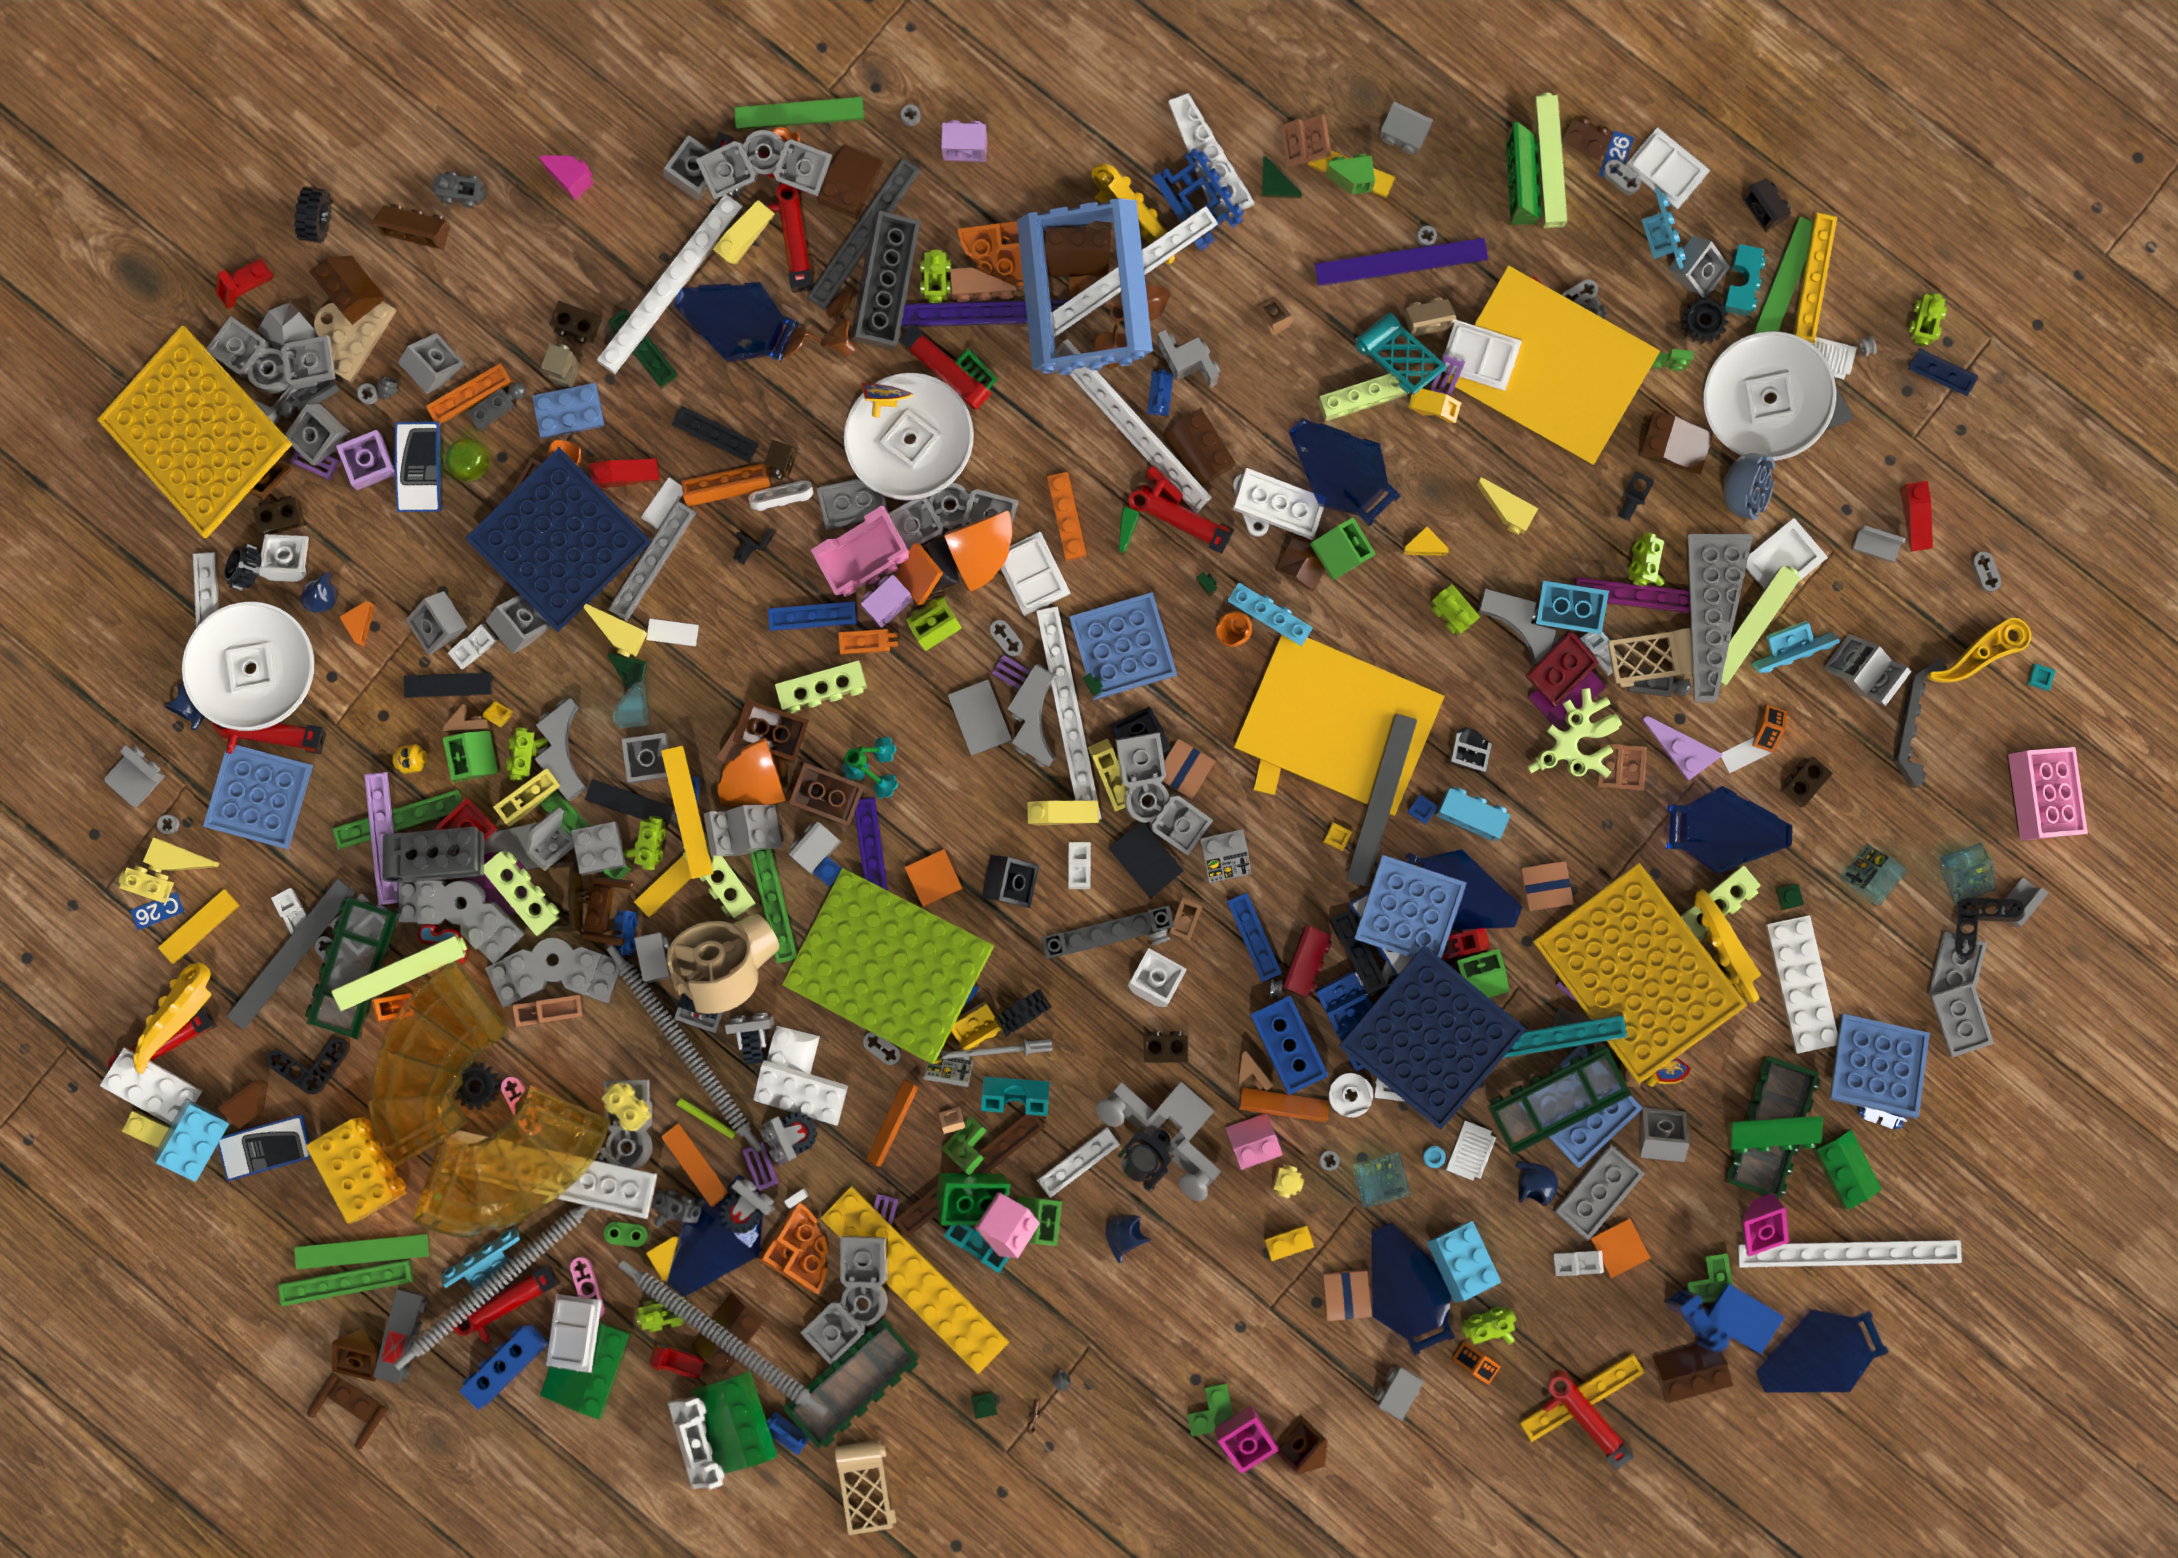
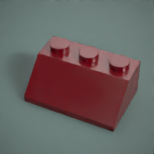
M1309 925L1304 927L1282 984V989L1305 998L1308 994H1313L1316 987V982L1313 981L1316 973H1321L1324 962L1321 961L1323 953L1328 954L1332 941H1329L1330 935Z

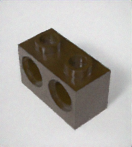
M558 300L549 325L554 330L553 332L559 336L566 337L567 334L574 337L573 340L578 343L586 344V342L593 344L602 320L597 314ZM565 316L570 317L567 324H560L561 318ZM583 324H590V328L586 332H580V327Z
M772 440L764 462L767 471L771 473L770 476L778 480H782L783 477L789 479L797 454L793 446Z
M284 496L279 498L278 502L271 503V501L259 503V507L252 508L258 533L262 536L306 526L300 501L295 497ZM293 507V514L285 517V511ZM272 513L271 521L265 523V515Z
M1814 756L1808 759L1803 758L1796 766L1799 770L1794 775L1790 774L1782 782L1784 787L1781 789V792L1800 808L1806 806L1833 774ZM1809 767L1815 768L1817 772L1815 778L1808 775ZM1795 783L1802 786L1803 791L1801 794L1795 793L1793 789Z
M1159 1031L1148 1032V1036H1143L1144 1063L1188 1062V1036H1183V1031H1170V1036H1161ZM1175 1040L1183 1044V1050L1180 1053L1171 1051L1170 1045ZM1151 1041H1158L1161 1044L1160 1052L1156 1054L1151 1053L1148 1049L1149 1043Z

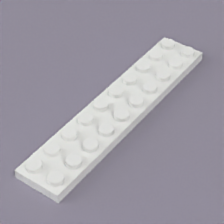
M453 1128L446 1129L437 1169L438 1172L641 1218H648L657 1174Z

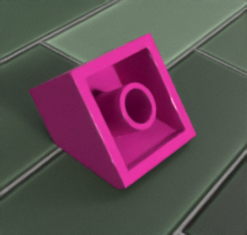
M542 155L539 157L546 171L574 200L578 199L594 184L591 179L593 174L581 159L577 161L573 156Z
M1772 1193L1752 1200L1743 1218L1746 1255L1748 1257L1789 1243L1786 1210L1777 1197Z

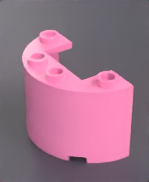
M880 506L864 516L866 521L839 538L827 539L811 549L835 595L843 594L846 597L854 593L855 589L866 584L872 586L881 580L880 577L882 575H890L899 569L897 566L909 559V551L884 506Z

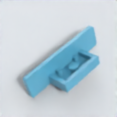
M1656 188L1655 192L1662 213L1642 219L1652 256L1656 259L1674 252L1679 268L1682 269L1684 268L1682 260H1685L1686 257L1683 248H1678L1677 242L1680 241L1677 229L1673 230L1671 224L1675 223L1672 212H1667L1666 207L1670 205L1666 193L1661 194L1660 189Z
M1241 583L1237 584L1228 599V602L1300 646L1303 645L1312 630L1310 625L1291 615L1292 612L1286 607H1278L1273 604V600L1263 594L1260 596Z
M1803 621L1767 635L1766 639L1771 655L1752 662V667L1759 673H1768L1773 668L1780 665H1789L1798 658L1810 657L1819 650L1831 649L1835 644L1840 643V640L1833 633L1813 639L1809 622Z
M513 1227L510 1230H505L492 1242L485 1243L481 1249L465 1256L455 1266L448 1267L441 1274L442 1285L447 1288L462 1277H465L476 1291H478L477 1286L479 1285L483 1288L481 1284L483 1281L488 1284L486 1279L493 1280L491 1275L497 1276L496 1270L501 1273V1266L506 1269L507 1267L504 1264L506 1262L509 1265L511 1264L504 1250L520 1240L517 1228Z

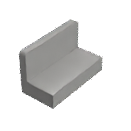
M1863 525L1857 531L1852 550L1894 563L1900 545L1904 543L1905 538Z
M2021 878L2005 899L2021 901L2024 905L2025 916L2018 922L2009 923L2015 928L2022 927L2049 892L2042 887L2036 888L2025 878ZM2001 906V907H2002V914H2005V913H2004L2005 907H2004V906ZM2013 907V910H2011L2012 914H2016L2018 911L2017 907Z

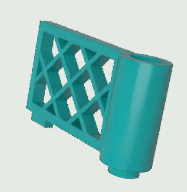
M1386 313L1355 338L1356 350L1362 355H1370L1400 382L1399 387L1407 394L1410 392L1413 395L1416 394L1446 369V365L1405 330L1392 313ZM1402 335L1407 339V344H1394V341ZM1382 350H1391V357H1381L1378 353ZM1394 350H1407V356L1394 357ZM1409 350H1419L1422 353V358H1409ZM1393 363H1406V371L1395 370ZM1409 363H1422L1421 371H1408ZM1424 363H1434L1437 368L1433 371H1424ZM1408 376H1421V381L1413 386L1408 381Z

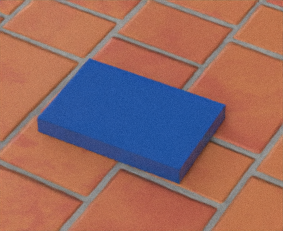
M1728 1282L1707 1313V1316L1717 1329L1729 1334L1732 1338L1762 1354L1785 1318L1781 1313Z

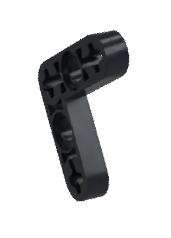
M1965 898L1961 900L1958 906L1955 941L1957 956L1961 960L1966 961L1974 958L1976 955L1979 921L2018 922L2025 916L2023 903L2015 899ZM1968 905H1972L1973 909H1971V911L1967 913L1966 909ZM1979 905H1982V906H1981V911H1982L1981 914H1980L1979 911H1978ZM1990 905H1995L1998 911L1995 914H1988L1985 911L1986 908ZM2001 906H2004V907H2005V910H2004V913H2005V914H2002V907H2001ZM2013 907H2017L2018 909L2016 914L2011 913ZM1966 924L1974 927L1973 931L1968 934L1963 933L1961 928ZM1964 940H1968L1969 950L1967 953H1963L1962 950L1965 946Z
M343 1038L332 1039L311 1069L282 1050L271 1051L267 1056L266 1062L272 1070L306 1093L318 1094L325 1088L349 1053L350 1045ZM342 1043L341 1047L342 1049H344L343 1052H337L334 1056L335 1058H338L337 1061L334 1058L327 1056L328 1053L331 1055L334 1054V1052L336 1051V1048L334 1047L335 1044ZM281 1055V1061L288 1063L290 1060L291 1063L286 1068L282 1064L274 1065L275 1060L273 1057ZM324 1060H329L332 1064L331 1070L327 1073L323 1072L320 1068ZM293 1066H298L301 1069V1075L296 1079L290 1075V1070ZM315 1071L319 1075L325 1076L324 1080L319 1078L316 1082L318 1085L317 1089H310L309 1081H314L318 1077V1075L314 1074Z

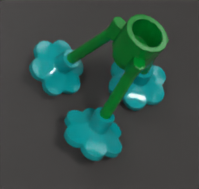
M890 737L877 738L874 747L859 746L858 749H849L843 758V761L846 763L842 765V771L846 773V778L860 781L867 774L876 781L874 790L878 798L891 797L894 790L898 787L896 776L889 774L877 777L869 770L865 752H872L879 763L891 762L893 754L896 752V746L892 744V739Z

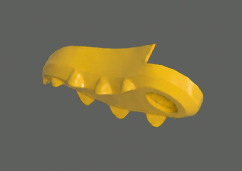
M1100 163L1093 169L1092 178L1100 190L1094 199L1099 204L1110 202L1111 199L1117 198L1136 200L1140 236L1152 244L1167 233V230L1157 219L1156 210L1148 209L1143 203L1144 196L1138 192L1134 193L1129 187V177H1122L1116 168L1106 163ZM1175 254L1164 262L1167 265L1171 264L1175 259Z
M2019 618L2006 619L1975 640L1949 669L1932 671L1927 674V678L1939 683H1951L1966 679L2003 656L2023 651L2031 641L2030 628ZM2009 630L2017 633V640L2015 642L2008 638Z
M1704 889L1699 890L1695 895V906L1701 909L1703 914L1702 923L1708 928L1709 934L1706 939L1715 948L1714 960L1722 964L1727 972V979L1731 984H1734L1746 1002H1757L1760 999L1752 982L1761 976V973L1745 951L1718 906Z
M197 962L185 967L178 979L171 980L169 982L172 989L168 996L159 999L158 1004L160 1008L156 1014L147 1017V1026L138 1040L133 1059L134 1069L138 1074L145 1072L152 1055L178 1032L211 996V993L206 989L211 972L204 963Z

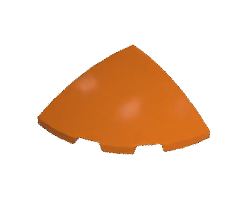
M1017 221L957 229L966 255L970 256L978 270L1011 285L1024 286Z
M1009 510L968 523V525L949 531L944 535L954 561L970 592L992 580L999 569L1003 567L1009 555L1013 536Z
M766 738L742 748L741 754L734 760L730 759L722 769L723 776L721 781L718 782L717 787L720 804L740 807L742 805H770L786 801L784 788Z
M799 1202L773 1233L757 1260L818 1295L827 1274V1267L825 1266L826 1254L828 1253L825 1236L820 1232L817 1219Z

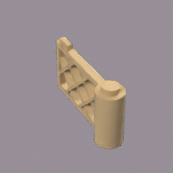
M1691 628L1607 642L1615 685L1620 684V688L1634 686V682L1678 675L1684 676V679L1693 678ZM1667 638L1668 649L1663 652L1655 644L1659 639ZM1637 642H1643L1649 646L1644 656L1634 649ZM1615 645H1622L1628 649L1623 659L1615 654ZM1651 649L1662 656L1657 664L1646 658ZM1630 652L1641 659L1636 667L1625 661ZM1664 658L1672 663L1673 671L1666 672L1659 667ZM1643 661L1653 667L1650 674L1644 675L1638 670ZM1622 664L1632 670L1629 677L1620 678L1618 669Z
M880 1440L835 1446L848 1535L892 1529L893 1523L897 1521L895 1509H890L883 1466V1457H886L885 1443L881 1444ZM879 1467L880 1477L874 1483L865 1474L869 1469ZM854 1472L860 1477L852 1486L845 1481L844 1473ZM862 1479L872 1485L866 1496L856 1489V1486ZM880 1480L882 1488L877 1485L880 1482ZM846 1486H847L849 1489H851V1490L848 1492V1494H847ZM874 1488L883 1493V1499L879 1505L868 1498ZM852 1492L863 1498L857 1508L848 1502V1497ZM865 1501L876 1508L870 1517L859 1511ZM879 1510L886 1515L887 1523L878 1525L872 1518ZM856 1513L866 1520L862 1527L852 1528L851 1520Z

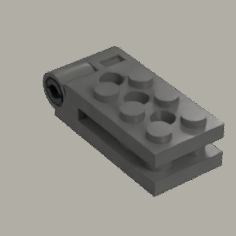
M476 827L397 833L383 836V881L406 883L484 876V833L478 831Z

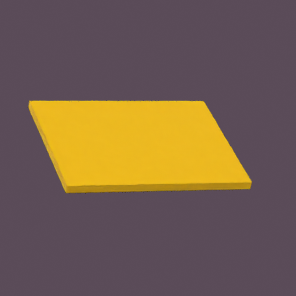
M1508 265L1474 325L1522 341L1506 390L1504 391L1460 376L1455 387L1594 465L1660 350ZM1450 374L1447 383H1452L1454 374Z
M182 325L97 419L203 538H207L292 445L289 439L191 332Z
M1281 635L1234 748L1368 805L1396 713L1416 719L1415 730L1389 813L1395 816L1445 696L1308 637L1303 645L1300 646Z
M1640 863L1533 941L1591 1020L1624 1015L1628 1037L1607 1040V1042L1638 1084L1645 1081L1748 1006Z

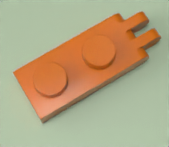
M889 629L839 632L840 655L889 652L890 647H898V642L889 641V639L898 638V633H889Z

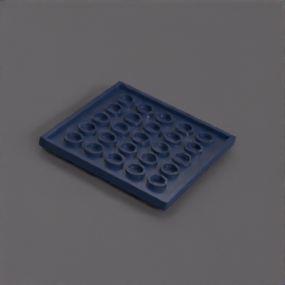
M560 447L465 537L557 632L652 542Z
M1423 945L1340 1042L1339 1047L1441 1130L1527 1029L1426 945Z

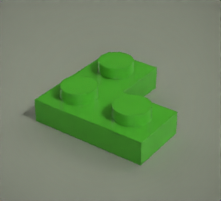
M1671 349L1669 353H1659L1651 369L1669 367L1671 371H1682L1693 360L1694 351Z
M972 1116L964 1122L965 1128L957 1130L941 1148L968 1175L984 1159L973 1146L987 1131Z
M1727 1253L1704 1256L1708 1279L1686 1282L1687 1290L1698 1294L1703 1300L1702 1303L1716 1301L1727 1282L1733 1285Z
M1227 1383L1205 1387L1209 1409L1187 1414L1192 1437L1213 1433L1214 1428L1233 1417Z

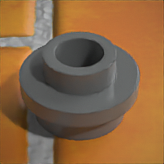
M1062 1369L1057 1370L1052 1375L1055 1388L1058 1391H1067L1069 1385H1071L1070 1376Z

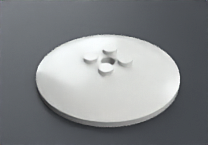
M1784 332L1756 333L1732 344L1715 361L1708 374L1704 388L1705 414L1714 434L1731 451L1741 456L1748 453H1757L1771 456L1774 461L1783 460L1805 451L1825 432L1835 410L1836 383L1827 360L1808 341ZM1768 393H1775L1777 395L1776 401L1772 404H1768L1764 400Z
M902 373L876 382L875 384L906 390L913 393V396L897 400V407L881 406V413L878 418L872 417L873 401H865L864 394L857 399L848 415L844 432L845 451L852 469L867 487L892 499L917 500L942 491L961 474L969 460L973 447V424L964 401L949 385L929 375ZM907 435H915L916 441L913 444H906L905 437Z
M260 602L232 604L208 616L191 635L182 661L184 686L194 706L201 714L217 725L238 731H254L268 728L287 718L306 697L314 674V653L304 629L285 611L273 605ZM250 663H255V672L247 674L246 666Z

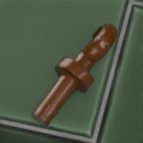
M945 591L935 594L930 593L926 601L946 596ZM913 599V604L916 607H922L925 605V603L922 605H918Z
M1034 1399L1033 1410L1029 1412L1031 1420L1027 1424V1431L1031 1434L1035 1432V1428L1031 1429V1427L1036 1423V1418L1040 1416L1037 1413L1039 1399Z

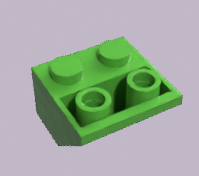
M1357 154L1349 159L1344 157L1332 158V161H1328L1326 176L1350 195L1372 192L1375 183L1372 156Z
M1354 518L1338 525L1310 543L1332 581L1376 555Z
M490 731L462 733L443 738L451 781L458 783L499 774Z
M1500 949L1454 962L1457 972L1487 997L1509 992L1506 969Z
M1018 1196V1203L1027 1208L1040 1223L1028 1243L1057 1246L1062 1201Z

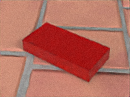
M1155 466L1147 470L1145 477L1153 485H1155L1159 478H1163L1165 482L1161 493L1168 500L1179 504L1183 494Z

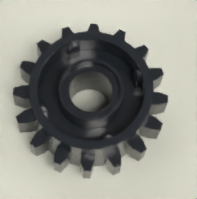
M1698 297L1695 300V304L1690 301L1688 308H1684L1682 311L1686 316L1680 318V321L1684 322L1681 330L1686 331L1685 337L1690 336L1693 343L1700 341V345H1703L1705 341L1712 344L1713 338L1718 341L1721 338L1720 333L1724 334L1726 332L1723 326H1727L1729 323L1728 320H1725L1728 313L1723 312V304L1718 305L1716 299L1710 301L1708 297H1705L1702 301ZM1706 317L1709 320V325H1703L1699 318Z
M244 543L243 546H237L231 552L224 570V579L228 581L227 584H229L230 588L242 591L243 588H249L256 580L261 567V554L256 550L257 547Z
M476 1062L471 1063V1068L464 1065V1071H457L458 1078L452 1080L456 1084V1087L452 1088V1091L457 1093L455 1100L461 1099V1106L468 1104V1110H473L475 1105L477 1110H482V1105L489 1108V1102H496L495 1095L501 1093L497 1089L501 1082L496 1080L499 1074H493V1067L491 1066L485 1069V1063H480L479 1067H477ZM475 1080H478L482 1086L481 1090L477 1093L472 1089V1083Z

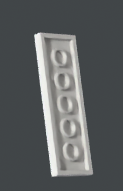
M1810 915L1767 924V934L1795 1054L1837 1045L1838 1033Z

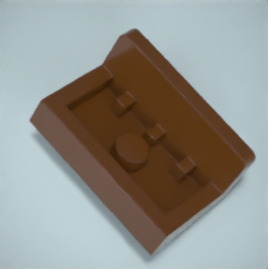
M1575 115L1561 142L1600 161L1613 137V134L1610 133L1611 130L1604 125L1596 126L1592 124V120L1584 115Z

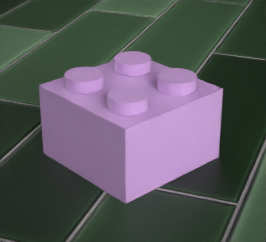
M949 120L947 123H942L941 149L943 160L986 162V124H982L979 121H970L969 124L960 123L957 120Z
M374 430L336 446L351 486L356 490L395 476L394 463L383 435L379 431Z
M894 575L884 577L878 583L879 587L874 592L869 591L862 598L861 606L863 610L881 629L913 601L911 593Z

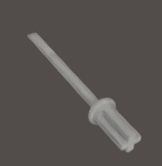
M1023 1039L1022 1045L944 1052L941 1055L943 1059L1023 1051L1024 1056H1028L1030 1053L1052 1051L1051 1039L1026 1041V1039Z

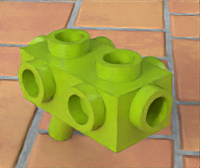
M930 250L929 253H924V259L920 260V271L924 273V281H920V293L924 294L925 299H929L930 303H941L942 299H947V294H951V280H947V272H951V259H947L946 253H942V250ZM933 286H939L940 290L933 291L932 288Z
M1924 294L1914 304L1913 312L1917 314L1915 320H1911L1908 332L1911 333L1910 339L1915 340L1916 345L1928 346V344H1932L1940 337L1942 327H1939L1940 320L1944 319L1947 307L1944 306L1946 299H1943L1940 294ZM1920 328H1924L1926 333L1920 332Z
M1643 533V537H1638L1635 545L1632 547L1634 555L1632 564L1628 567L1629 579L1634 581L1633 584L1638 586L1655 583L1660 587L1665 582L1658 574L1664 541L1656 538V535L1653 533Z
M515 728V733L509 737L508 749H511V756L506 760L509 780L521 782L529 777L531 757L536 756L537 748L548 746L546 737L534 740V733L528 732V729Z
M649 816L648 819L640 821L638 840L635 842V848L625 849V857H635V864L642 865V868L646 870H655V865L660 864L663 858L662 845L667 833L666 822L662 821V818L658 816Z
M655 1299L643 1302L644 1306L638 1308L639 1312L636 1313L638 1326L642 1325L643 1330L649 1329L650 1333L663 1330L662 1325L671 1324V1327L684 1325L683 1318L680 1319L679 1315L673 1314L669 1311V1308L664 1307L665 1304L661 1305Z
M1495 1307L1487 1313L1470 1316L1467 1320L1463 1321L1464 1325L1461 1326L1465 1339L1469 1338L1473 1345L1500 1337L1510 1345L1515 1341L1510 1332L1515 1331L1513 1322L1516 1321L1512 1309L1507 1310L1505 1307Z

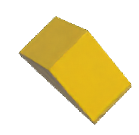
M1427 526L1405 546L1403 555L1447 556L1449 548Z
M674 1236L647 1252L649 1259L663 1281L670 1279L680 1236Z

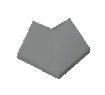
M291 302L269 310L258 328V331L271 346L279 351L286 343L318 336L315 329Z

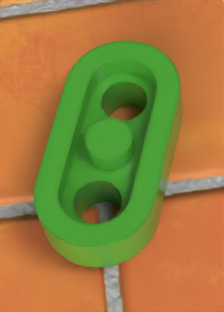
M612 1222L605 1227L604 1238L610 1244L640 1247L648 1241L649 1232L645 1226L640 1224ZM613 1229L618 1231L617 1237L611 1235ZM634 1232L640 1233L639 1240L633 1238Z

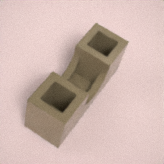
M557 343L556 346L549 344L541 369L544 373L549 374L548 378L552 383L573 388L581 365L568 346Z

